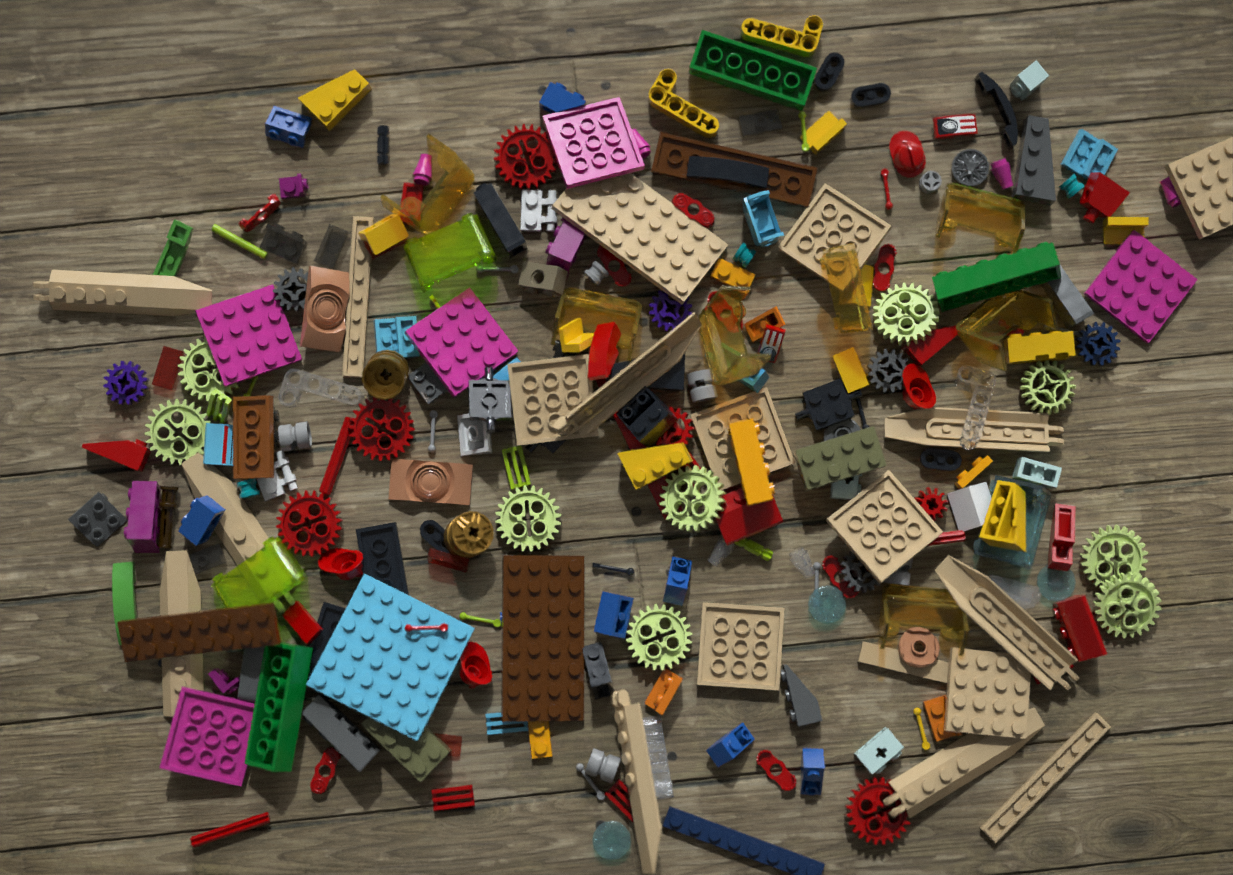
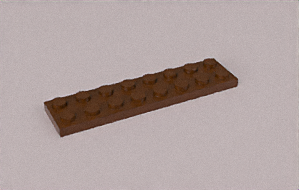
M660 132L651 172L748 195L769 190L770 200L807 208L809 207L817 167ZM689 156L730 159L769 168L767 188L751 187L743 183L709 178L704 180L686 177Z
M274 602L128 619L117 622L125 662L271 646L281 643Z

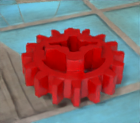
M670 407L669 409L679 419L673 425L676 431L671 432L667 430L664 433V437L658 439L656 445L661 446L663 444L664 446L677 443L689 445L688 437H694L690 434V431L695 430V427L690 426L693 419H686L689 414L687 412L681 414L682 409L678 408L675 412L674 407ZM681 420L684 422L685 430L682 429ZM682 437L679 441L674 442L675 438Z

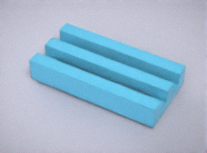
M501 712L485 714L487 735L529 730L528 721L491 722V718L501 717ZM524 723V727L491 729V726Z

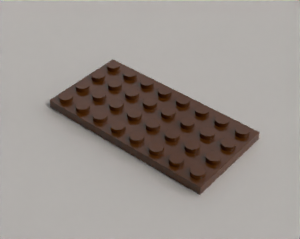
M502 555L501 721H584V654L582 650L584 648V556Z

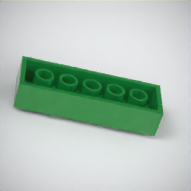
M702 30L688 74L803 111L817 68Z
M1042 242L1034 248H1021L1016 253L1010 255L1001 254L996 259L989 261L980 260L972 266L963 265L951 272H939L936 276L932 277L941 311L945 312L1060 279L1061 268L1054 243Z
M286 642L264 647L244 764L274 772H292L313 648Z

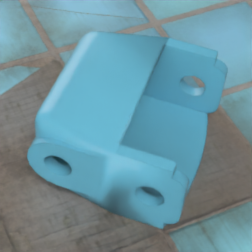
M769 190L743 198L742 201L743 212L754 244L761 248L775 244L784 237V233L780 231L769 199Z

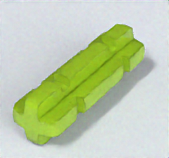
M745 538L735 542L736 545L743 546L747 551L757 556H762L761 558L769 561L773 555V551L767 548L764 549V546L751 539L747 540Z

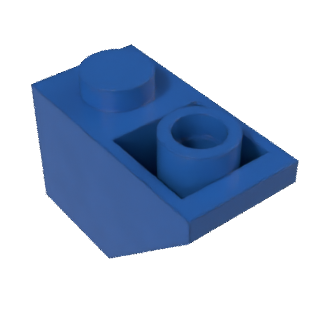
M550 82L539 101V107L552 114L585 106L586 101L581 94L577 92L572 94L567 91L564 85L558 82L556 84Z
M672 556L663 602L683 606L691 571V560Z
M741 723L717 740L706 751L717 767L736 757L755 738L745 724Z
M802 749L800 794L821 795L825 770L823 749Z

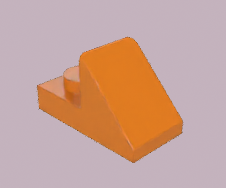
M777 306L744 324L752 342L762 338L766 324L779 328L786 325Z

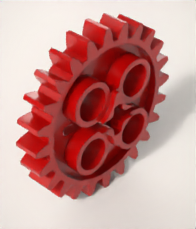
M523 124L522 130L514 126L515 132L513 133L508 129V137L501 135L503 143H496L500 149H494V153L499 155L494 157V162H499L495 168L496 170L502 169L499 176L503 177L506 175L505 183L512 180V187L518 183L520 190H522L524 185H527L528 190H530L531 184L538 188V182L545 185L544 178L552 179L550 172H556V168L553 165H558L557 160L554 159L556 157L549 138L547 139V131L541 134V127H538L535 131L533 124H531L529 129H526L525 124ZM534 140L538 142V145L535 148H529L527 143ZM519 141L524 143L534 171L533 174L528 169ZM511 147H517L519 152L516 155H510L508 150ZM537 159H542L545 161V164L542 167H536L534 162ZM518 166H524L526 171L522 174H517L515 169Z
M373 397V402L370 403L368 399H365L366 406L359 403L360 411L353 410L356 418H349V420L354 422V425L348 426L349 429L354 430L353 433L349 434V437H355L352 444H359L357 451L365 450L363 453L364 457L370 453L371 460L376 455H378L379 461H382L383 456L390 460V454L397 458L398 450L402 453L405 452L402 447L403 445L410 446L406 440L413 439L409 431H414L415 428L409 427V424L413 423L414 420H408L407 418L411 412L404 413L406 405L399 407L400 400L392 403V398L387 401L383 399L378 401L377 398ZM379 408L384 412L381 420L373 418L372 413L374 409ZM366 418H370L379 425L385 423L384 428L397 435V438L394 439L385 432L379 434L377 432L378 428L368 423ZM393 419H397L401 423V428L398 431H394L390 427V422ZM364 426H370L373 429L371 437H364L361 430ZM383 436L390 439V446L387 448H382L379 445V440Z
M305 490L304 496L297 492V499L290 496V504L283 502L286 509L278 510L283 515L282 517H276L277 520L281 521V524L276 525V528L282 529L277 535L285 537L281 543L288 542V550L295 547L294 554H298L302 550V556H306L308 551L311 557H314L315 551L322 555V548L329 551V543L336 545L333 538L341 537L336 533L337 530H343L342 527L338 526V523L343 522V519L337 518L341 511L334 510L337 507L336 503L330 505L331 497L324 500V493L317 497V491H313L311 496L307 490ZM314 505H319L320 513L317 516L311 514V508ZM295 512L301 514V520L298 523L292 521V515ZM323 516L327 517L323 521L313 523L311 525L312 528L302 527L296 531L292 530L296 526L308 523L307 519L314 521ZM321 524H325L328 529L324 535L318 533V527ZM302 531H306L308 539L302 543L299 540V534Z
M872 777L871 783L864 779V786L857 783L856 785L859 790L851 789L854 796L847 797L851 801L850 805H845L846 808L850 809V812L846 813L845 816L851 817L847 824L854 825L851 830L852 832L859 831L858 838L861 839L865 835L864 842L868 843L872 838L874 845H877L878 840H880L882 845H885L886 839L893 843V836L901 838L899 831L906 832L903 825H910V822L906 820V817H908L906 810L896 815V819L893 822L888 820L889 812L902 804L899 798L894 801L895 806L881 810L880 815L871 814L862 819L863 815L877 811V806L881 808L888 806L882 803L879 797L884 791L887 792L888 797L895 793V790L889 784V781L892 779H888L886 783L884 777H880L878 782L876 777ZM867 799L869 801V808L863 811L861 809V802ZM872 819L877 821V827L874 830L869 828V822Z

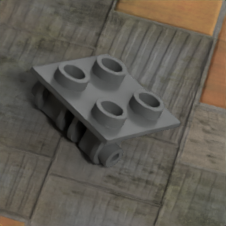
M427 362L408 376L428 405L434 403V400L441 395L444 396L446 391L449 392Z
M100 492L96 493L68 518L96 547L127 521L126 517L108 501V497Z

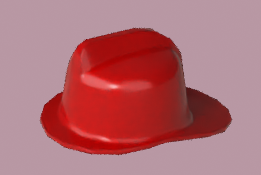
M900 131L894 134L890 140L889 148L897 172L907 178L920 175L925 168L926 158L918 136L909 131Z
M917 364L905 366L902 373L905 386L903 390L904 401L914 410L932 408L936 403V394L926 371Z
M330 549L320 556L318 566L325 572L335 573L341 580H351L363 575L361 564L363 554L357 550Z
M469 641L460 658L461 667L459 675L461 680L470 689H474L476 686L491 682L493 676L485 649L480 644Z

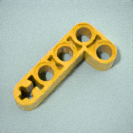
M817 15L809 16L805 21L802 32L754 18H748L741 25L740 35L744 40L802 57H810L816 51L823 28V21ZM814 23L818 26V29L811 30L808 25ZM748 27H752L751 33L747 32ZM759 29H761L760 36L757 35ZM767 31L772 32L774 37L768 39L764 36V33ZM790 37L793 39V43L787 44L783 39ZM809 42L813 48L805 49L803 43Z
M672 69L662 70L649 91V104L706 138L715 137L719 129L718 119L672 93L676 86L677 75ZM669 76L673 79V82L666 84L662 79ZM659 93L663 99L655 101L652 96ZM676 103L680 106V109L673 111L669 106ZM690 113H694L697 115L698 119L695 121H690L687 118V115ZM701 118H703V123L699 126ZM712 124L713 128L707 130L706 127Z

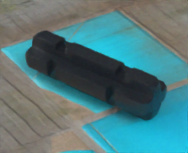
M381 125L377 128V135H379L377 137V154H379L377 156L378 165H388L389 137L387 135H389V126Z

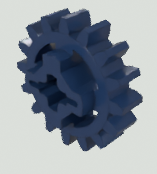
M1094 322L1092 327L1088 324L1084 326L1085 330L1078 332L1082 337L1075 339L1077 342H1080L1079 345L1075 346V349L1081 350L1078 357L1083 355L1085 357L1084 363L1090 360V366H1094L1096 362L1098 366H1103L1104 362L1106 364L1111 362L1110 358L1114 359L1117 357L1114 352L1121 349L1116 346L1121 340L1115 339L1118 332L1112 333V326L1105 328L1104 322L1100 326H1098L1097 322ZM1096 331L1094 337H1087L1089 333ZM1097 340H1099L1098 344L1101 345L1099 348H1097V344H1094ZM1102 351H1108L1107 355L1100 357Z

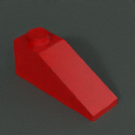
M962 323L931 331V336L925 334V341L918 338V344H915L911 340L910 345L905 346L903 349L917 365L921 366L968 325Z
M136 439L135 442L125 440L85 443L81 447L143 472L151 453L150 448L147 447L148 443Z

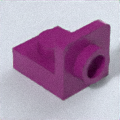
M301 173L293 177L279 178L281 199L306 197V191L309 190L307 178L304 179Z
M216 668L208 673L222 693H227L228 691L233 693L239 688L240 677L229 682L230 677L223 669Z

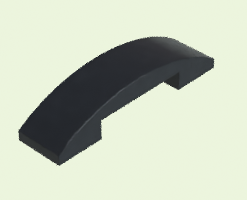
M980 72L975 77V80L983 96L991 93L1007 126L1001 131V134L1008 149L1011 150L1016 146L1018 139L1017 122L1013 108L1000 86L988 75Z
M689 156L686 177L704 180L706 178L723 180L766 189L769 168L730 159Z

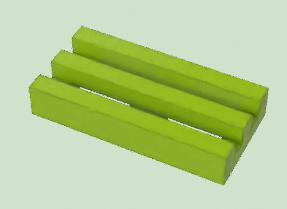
M214 389L210 395L206 412L207 416L213 415L214 421L219 419L220 424H225L228 419L232 399ZM223 400H224L225 403H224L223 411H222V414H220V410H221V407H222V405H223L222 402H223Z
M522 445L503 449L502 454L511 489L531 485ZM515 451H519L526 482H522ZM507 453H511L518 484H514Z

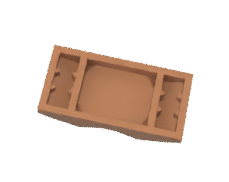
M309 266L300 347L340 352L346 329L345 311L349 299V272Z
M391 459L388 500L470 505L473 465Z

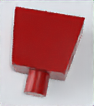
M1101 172L1090 173L1080 199V204L1088 209L1083 219L1094 224L1098 216L1101 218L1111 217L1130 192Z

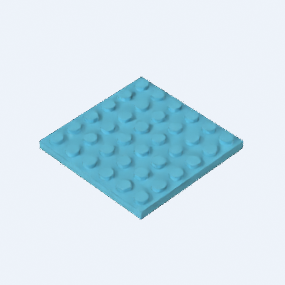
M364 574L306 685L418 741L475 628ZM442 623H446L448 625L446 632L441 630H412L411 632H406L404 629L407 624L412 626H440Z

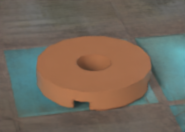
M910 628L899 639V655L911 667L925 668L931 665L939 655L938 639L926 628ZM921 643L924 651L917 652L914 649V644Z

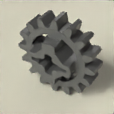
M292 267L291 273L285 269L284 276L278 275L280 281H274L278 288L274 289L273 292L278 294L275 300L281 301L280 306L282 308L287 305L288 311H291L294 307L295 311L299 312L300 307L304 309L305 299L301 301V298L306 294L307 288L306 284L300 283L299 277L307 282L308 272L304 275V269L300 268L299 272H297ZM295 286L300 289L296 291V294L291 291L295 289ZM283 295H290L292 302L287 301Z
M884 349L883 355L880 352L875 353L877 359L870 358L873 364L867 365L866 368L870 369L871 372L867 373L866 376L872 377L869 383L875 382L876 390L882 387V393H885L887 389H889L890 393H893L895 387L898 390L902 389L901 384H904L902 373L906 366L905 363L908 361V358L902 360V352L895 355V349H892L890 353H888L887 349ZM887 358L885 364H877L881 359ZM896 361L900 364L901 369L897 367ZM888 366L890 367V370L893 371V373H891L889 376L887 375V372L883 370L886 369ZM876 373L880 375L882 382L877 378ZM892 378H900L898 382L890 384Z
M852 551L849 552L850 556L845 555L843 557L846 562L840 563L839 566L844 569L839 574L845 576L841 581L848 582L847 588L853 586L854 592H858L861 588V592L865 593L867 588L869 591L875 589L874 585L878 586L881 584L860 560H858V563H852L853 559L857 558ZM860 567H862V571L865 572L864 574H861V570H859ZM866 578H872L869 583L863 584Z

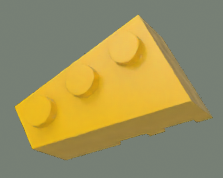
M354 69L298 97V100L330 131L372 88Z
M1052 331L1049 334L1036 332L1023 337L1021 334H1012L1003 341L1006 365L1044 362L1045 360L1063 361L1075 356L1073 331Z
M684 443L617 453L635 489H640L693 461Z
M997 480L979 538L989 546L1026 552V492L1016 483Z

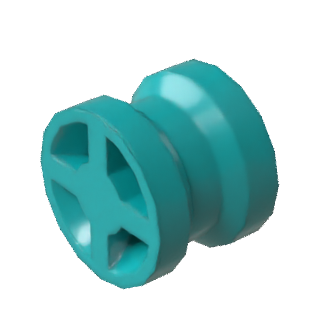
M1073 174L1059 188L1067 193V198L1070 199L1084 187V184L1079 183L1077 176Z
M743 242L732 260L735 262L739 261L746 268L757 251L754 249L750 250L747 248V244Z
M256 478L236 483L237 488L240 489V499L260 495V491L256 488Z

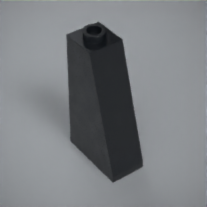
M484 183L478 186L476 191L473 192L509 258L511 259L527 250L525 239L492 183L488 185Z
M685 353L676 365L649 385L648 388L666 391L684 390ZM635 359L615 363L605 381L612 379Z

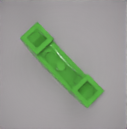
M174 219L166 237L168 241L155 271L151 275L176 277L186 255L194 228Z
M134 562L113 564V611L119 645H121L117 622L137 618Z

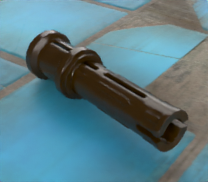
M160 486L162 496L159 506L162 510L158 547L172 548L174 509L178 506L176 504V491L179 490V487Z

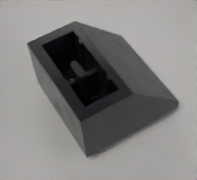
M644 386L616 413L636 439L649 448L679 420L667 405L647 386Z

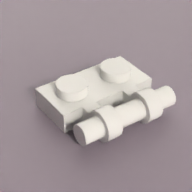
M522 190L521 231L541 232V224H547V231H555L557 217L556 212L551 209L557 200L555 190L548 191V198H542V190ZM542 206H548L547 216H542Z
M282 450L275 453L278 461L274 462V478H256L265 501L286 494L283 488L286 484H288L290 491L298 488L295 482L297 480L296 476L292 474L289 467L290 461L288 457H285ZM280 467L285 476L283 479L279 478L276 471Z

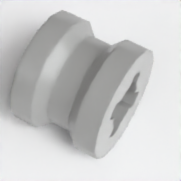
M927 171L919 180L920 189L927 194L934 193L941 185V176L935 171Z
M596 261L592 263L590 269L584 271V274L596 286L601 284L603 278L609 276V273Z

